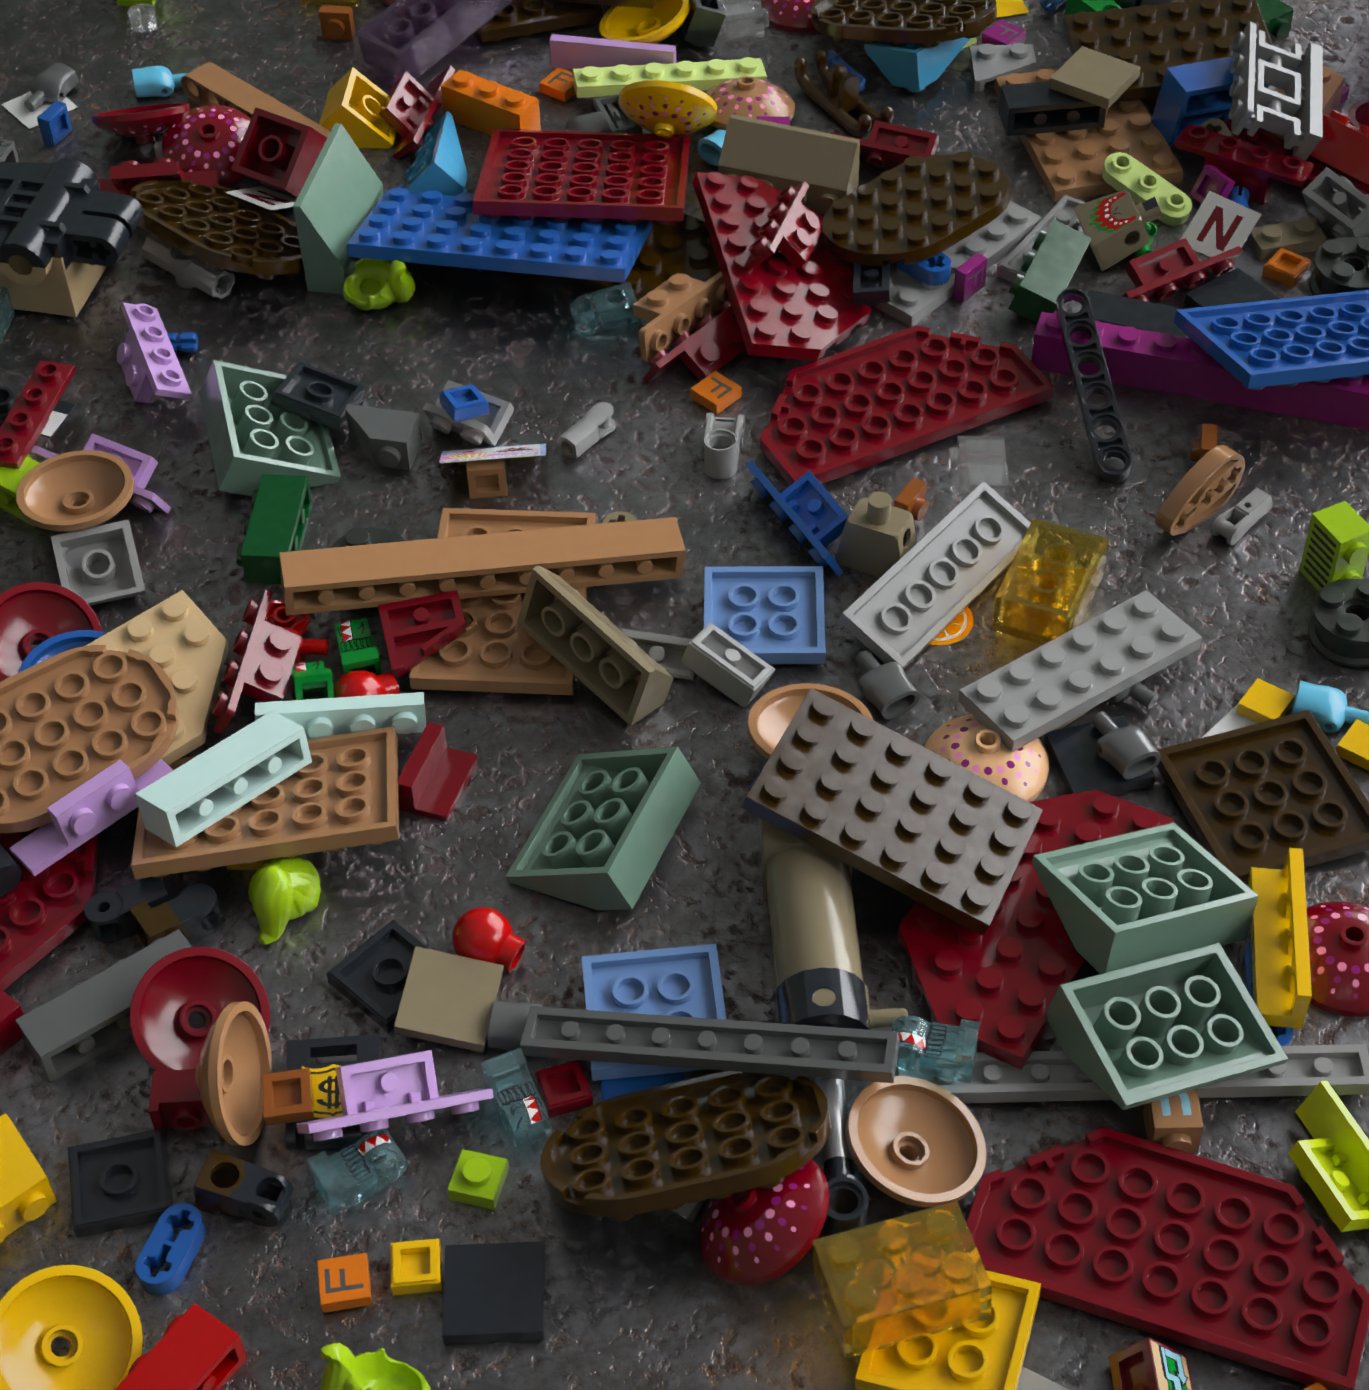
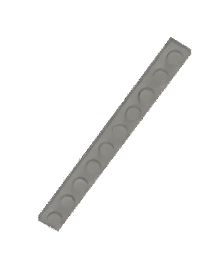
M1366 1044L1281 1046L1288 1057L1285 1064L1197 1089L1198 1098L1309 1096L1320 1081H1328L1337 1095L1369 1094V1053ZM1033 1051L1021 1070L985 1053H941V1056L898 1054L897 1076L916 1077L935 1083L951 1092L963 1103L1112 1100L1064 1051Z

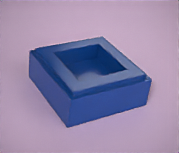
M56 100L37 117L43 144L53 148L72 131L66 103Z
M473 384L439 392V403L454 422L489 414L488 401Z

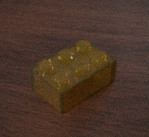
M1033 518L996 595L992 631L1044 645L1080 626L1105 573L1110 539Z
M957 1201L812 1240L814 1274L844 1359L991 1318L992 1285Z

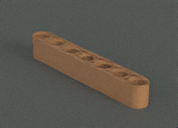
M206 62L181 77V85L185 94L200 106L222 105L231 107L242 112L250 119L255 107L310 126L327 138L331 132L212 62Z

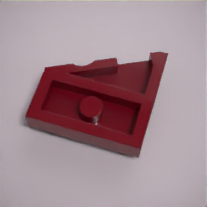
M457 590L378 605L391 671L395 678L401 677L466 632L465 620Z

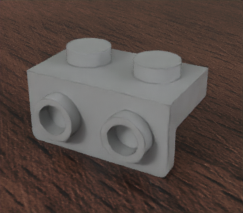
M448 380L443 391L464 385ZM479 391L489 403V414L454 422L439 403V398L435 406L425 403L422 410L431 420L429 424L436 430L445 434H449L452 430L460 433L463 439L474 445L479 446L484 442L495 447L515 408L508 401Z

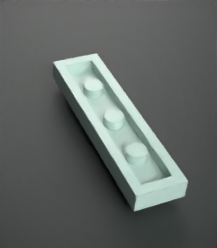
M424 692L255 703V720L270 711H274L304 727L307 739L395 726L396 734L422 733L426 727Z

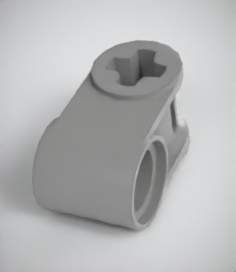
M713 413L706 414L704 472L707 476L720 480L730 478L736 474L740 450L743 448L745 415H738L737 418L714 417Z

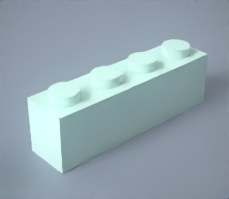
M270 711L135 793L145 829L174 847L183 844L310 764L312 759L305 729L286 717Z

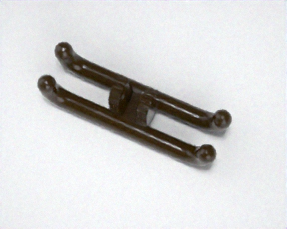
M818 50L815 60L818 73L827 85V95L811 81L807 72L806 60L802 57H798L795 60L794 71L800 88L855 137L867 136L875 120L892 123L893 108L888 105L884 106L881 109V114L873 109L859 96V78L854 73H847V68L842 63H836L830 67L826 50ZM856 110L861 115L859 123L847 112Z

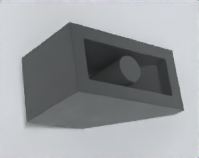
M347 404L345 411L349 435L373 465L411 470L423 441L419 413Z

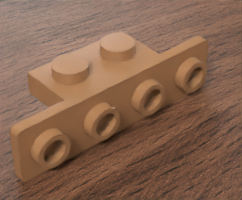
M721 271L706 282L691 278L687 274L677 273L633 304L634 317L649 322L639 330L641 360L649 362L661 350H666L672 346L682 334L695 329L697 324L707 315L717 313L719 308L730 299Z

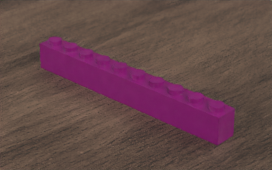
M1041 312L1034 333L1031 361L1039 370L1071 375L1056 313ZM1095 320L1111 383L1369 430V375H1364L1359 379L1344 377L1331 379V381L1325 383L1309 381L1300 382L1296 386L1274 385L1266 386L1262 390H1251L1244 387L1237 378L1226 371L1221 364L1205 353V350L1190 338L1175 336L1169 333L1141 330L1130 326L1125 327L1102 323ZM1078 331L1073 333L1070 339L1074 343L1085 344L1091 337L1086 332ZM1091 362L1083 363L1078 368L1084 375H1093L1099 371L1098 366Z

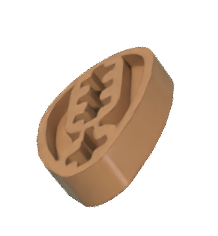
M1226 445L1216 446L1207 452L1172 490L1157 513L1156 525L1172 536L1196 528L1218 512L1232 497L1242 479L1245 469L1244 457Z

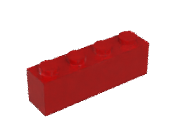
M1333 109L1330 114L1323 113L1322 139L1310 156L1369 185V126L1361 124L1358 129L1348 124L1350 117Z
M194 1303L184 1315H179L170 1322L163 1338L148 1354L145 1353L134 1361L129 1369L128 1376L115 1390H220L247 1360L240 1335Z

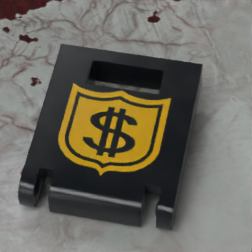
M380 1034L287 1041L286 1071L310 1069L315 1117L312 1120L285 1123V1143L288 1151L298 1149V1123L343 1115L336 1067L383 1059V1043ZM357 1055V1061L314 1063V1058ZM360 1124L342 1127L343 1136L334 1139L314 1141L313 1133L304 1134L305 1146L307 1150L352 1147L353 1145L358 1147L362 1143L364 1132L360 1131ZM383 1129L370 1131V1133H373L371 1137L378 1135Z

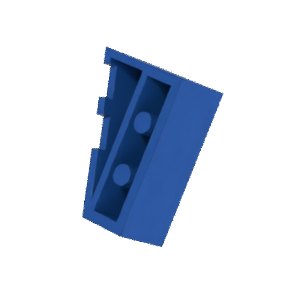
M1234 56L1168 67L1166 69L1151 123L1163 135L1169 146L1176 143V139L1187 125L1200 126L1206 120L1219 119L1221 117L1225 121L1229 120V111L1233 98L1230 96V88L1233 83V74L1230 72ZM1264 83V88L1268 89L1269 85Z

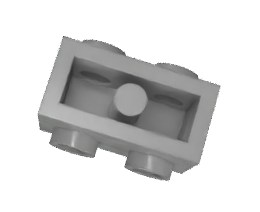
M1326 167L1302 191L1307 206L1306 214L1309 218H1314L1318 225L1324 223L1330 227L1332 234L1336 238L1369 237V195H1364L1346 177L1338 176Z

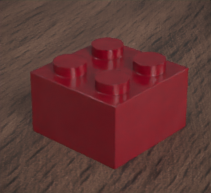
M255 107L231 170L252 182L297 198L327 137L310 126Z

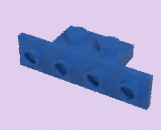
M752 460L747 463L746 466L755 476L750 483L763 499L769 495L774 499L769 506L782 522L790 518L793 524L788 529L802 546L809 541L813 548L808 553L819 566H823V569L829 565L838 577L842 575L844 571L825 547L843 533L845 523L849 517L848 514L810 470L782 493H779Z

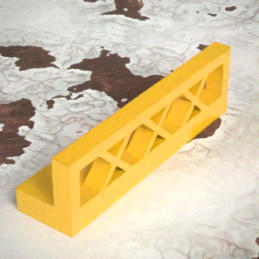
M1289 848L1283 870L1251 867L1249 874V888L1259 896L1250 924L1253 999L1268 1026L1302 1029L1312 998L1303 849Z

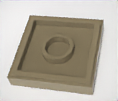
M1082 46L1050 77L1049 88L1108 109L1139 78L1141 67Z
M415 946L394 1025V1034L484 1053L493 1004L497 999L504 965Z

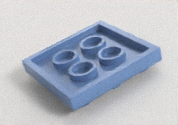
M823 566L705 567L704 628L711 622L768 664H825Z
M716 944L581 956L586 1010L726 1020ZM591 1061L592 1081L709 1070Z

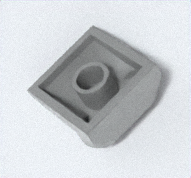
M129 519L96 526L83 531L51 536L61 586L78 594L90 606L146 593Z

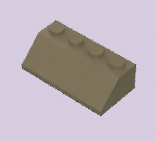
M731 114L718 163V173L738 177L752 176L763 180L781 192L790 185L795 188L806 181L809 187L801 203L816 213L826 214L835 200L845 197L858 188L860 139Z
M539 565L533 568L517 624L630 726L663 705L674 677L559 575Z

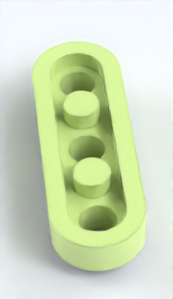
M1116 152L1106 158L1102 169V177L1106 183L1117 191H1129L1133 202L1137 205L1155 197L1163 215L1157 219L1164 224L1177 226L1187 221L1192 209V201L1184 192L1129 154Z

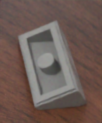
M711 622L689 642L681 659V662L743 708L751 703L775 671V668Z
M621 628V631L627 637L634 640L645 653L662 665L672 677L694 681L696 673L681 662L683 654L692 639Z

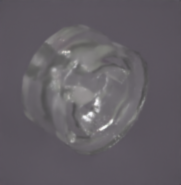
M137 4L128 9L129 23L133 31L148 32L157 27L156 12L152 5Z

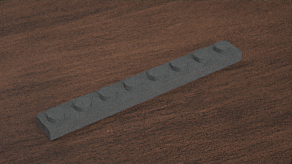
M530 1006L520 1047L524 1056L894 1083L900 1040L898 1032Z

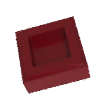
M580 1060L535 1072L536 1082L548 1119L593 1105V1096Z

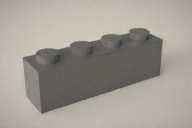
M179 929L165 937L154 940L149 946L126 959L113 963L108 969L84 982L75 984L68 991L43 1005L32 1008L27 1014L15 1020L25 1046L50 1083L132 1037L129 1026V1011L132 996L139 981L148 969L161 958L172 952L192 947Z

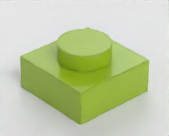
M462 1149L447 1189L449 1200L495 1210L509 1171L508 1159Z

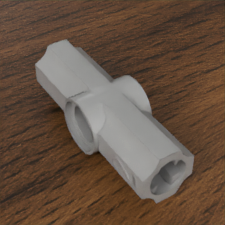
M153 233L146 236V241L141 247L143 257L174 274L176 284L182 288L196 287L208 295L222 300L230 294L231 288L235 283V277L231 271L227 269L223 271L210 270L205 267V262L184 255L181 249L170 243L160 241L158 236Z

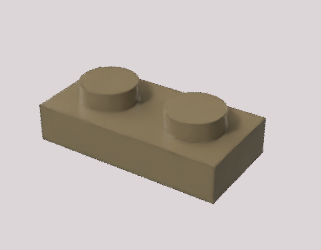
M1314 218L1253 228L1247 241L1261 261L1270 259L1280 248L1296 254L1317 251L1327 241V238Z

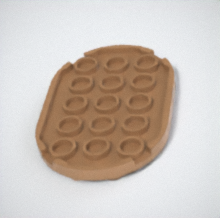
M90 645L61 652L0 682V833L26 832L52 822L47 807L120 759L130 768L134 779L151 769L162 758L175 737L179 721V707L171 680L155 661L132 649H129L128 653L107 650L106 645Z

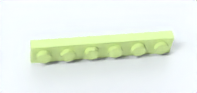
M745 57L739 60L713 59L703 62L681 61L668 64L653 62L647 65L632 66L619 64L615 67L587 66L573 69V84L577 98L617 95L620 94V91L625 86L638 81H671L694 87L700 91H708L718 84L743 76L767 81V75L761 58Z

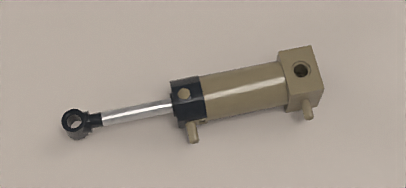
M759 817V856L763 899H768L776 984V994L774 996L776 1022L780 1024L865 1030L904 1026L898 1020L903 1021L907 1025L908 1013L905 1008L870 1010L868 988L864 984L851 882L852 866ZM815 1077V1083L821 1088L827 1099L831 1118L830 1134L822 1147L824 1175L829 1188V1206L820 1234L827 1241L835 1245L846 1246L859 1241L866 1232L869 1197L862 1185L861 1179L854 1176L852 1156L846 1141L847 1106L844 1080ZM842 1208L852 1212L849 1214H839L834 1210Z

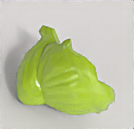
M361 258L355 263L354 271L347 276L344 282L343 296L345 300L359 309L379 310L386 308L393 302L399 304L408 302L415 291L416 285L411 273L406 269L403 262L398 260Z
M299 856L267 859L262 862V865L252 875L248 895L260 926L257 935L260 943L265 945L274 943L283 934L289 920L303 916L306 912L310 913L318 906L321 891L320 878L317 869L311 861Z
M333 1343L322 1347L320 1350L321 1357L326 1360L320 1381V1390H431L422 1373L404 1362L390 1358L383 1348H379L376 1352L360 1353L356 1356H353L349 1348L341 1343Z

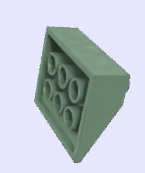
M340 123L334 124L293 205L307 290L343 295L344 282L347 276L354 271L355 263L361 259L348 257L347 243L383 197L384 192L382 182Z
M213 360L199 395L220 491L252 496L253 491L259 489L263 474L308 476L310 487L339 482L341 475L329 427L270 405L272 393L288 375Z
M678 747L578 754L505 878L511 884L591 909L632 910L701 782Z
M1175 823L1033 855L1032 864L1076 951L1100 974L1220 943L1223 946L1246 940L1259 897Z
M1220 943L1062 984L1059 986L1045 1013L1048 1017L1047 1021L1064 1053L1122 1110L1282 1065L1288 1060V1057Z

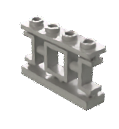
M1249 22L1243 32L1239 31L1236 34L1231 46V51L1234 52V60L1230 72L1233 74V83L1230 88V96L1233 98L1229 111V119L1232 120L1231 133L1239 135L1243 128H1246L1247 135L1254 136L1260 127L1283 135L1284 148L1291 150L1293 147V156L1306 161L1322 139L1323 47L1310 43L1304 52L1301 51V45L1295 43L1290 52L1265 43V31L1259 30L1256 34V24ZM1264 83L1285 90V95L1264 88Z

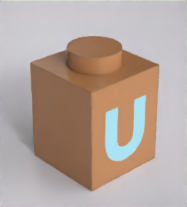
M1197 1089L1142 1105L1148 1141L1187 1153L1198 1152L1204 1126Z

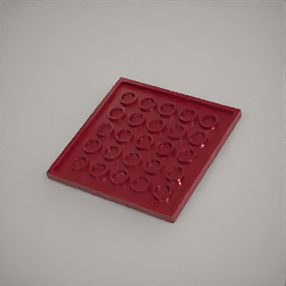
M494 129L473 198V214L482 215L487 219H497L503 215L517 216V218L522 220H533L537 217H551L556 221L586 218L590 222L621 219L622 222L630 224L639 223L642 220H656L657 223L663 225L683 221L691 135L660 137L656 134Z

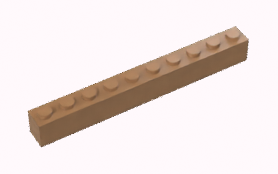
M676 517L300 550L279 552L281 584L287 616L378 607V605L455 590L458 591L459 599L526 593L532 569L538 565L559 575L573 588L676 579L683 576L686 550Z

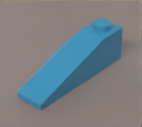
M963 37L939 42L938 46L932 48H922L919 43L893 46L890 42L878 41L870 44L865 43L864 49L893 86L906 88L909 92H919L940 77L970 38Z
M446 111L426 132L423 144L414 155L417 158L404 174L408 178L406 186L401 184L397 188H406L409 192L414 193L439 191L442 195L447 196L467 193V189H465L468 178L467 169L453 116L450 112Z

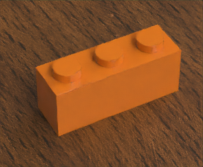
M461 69L441 84L443 112H450L456 123L492 136L494 129L541 130L538 98Z

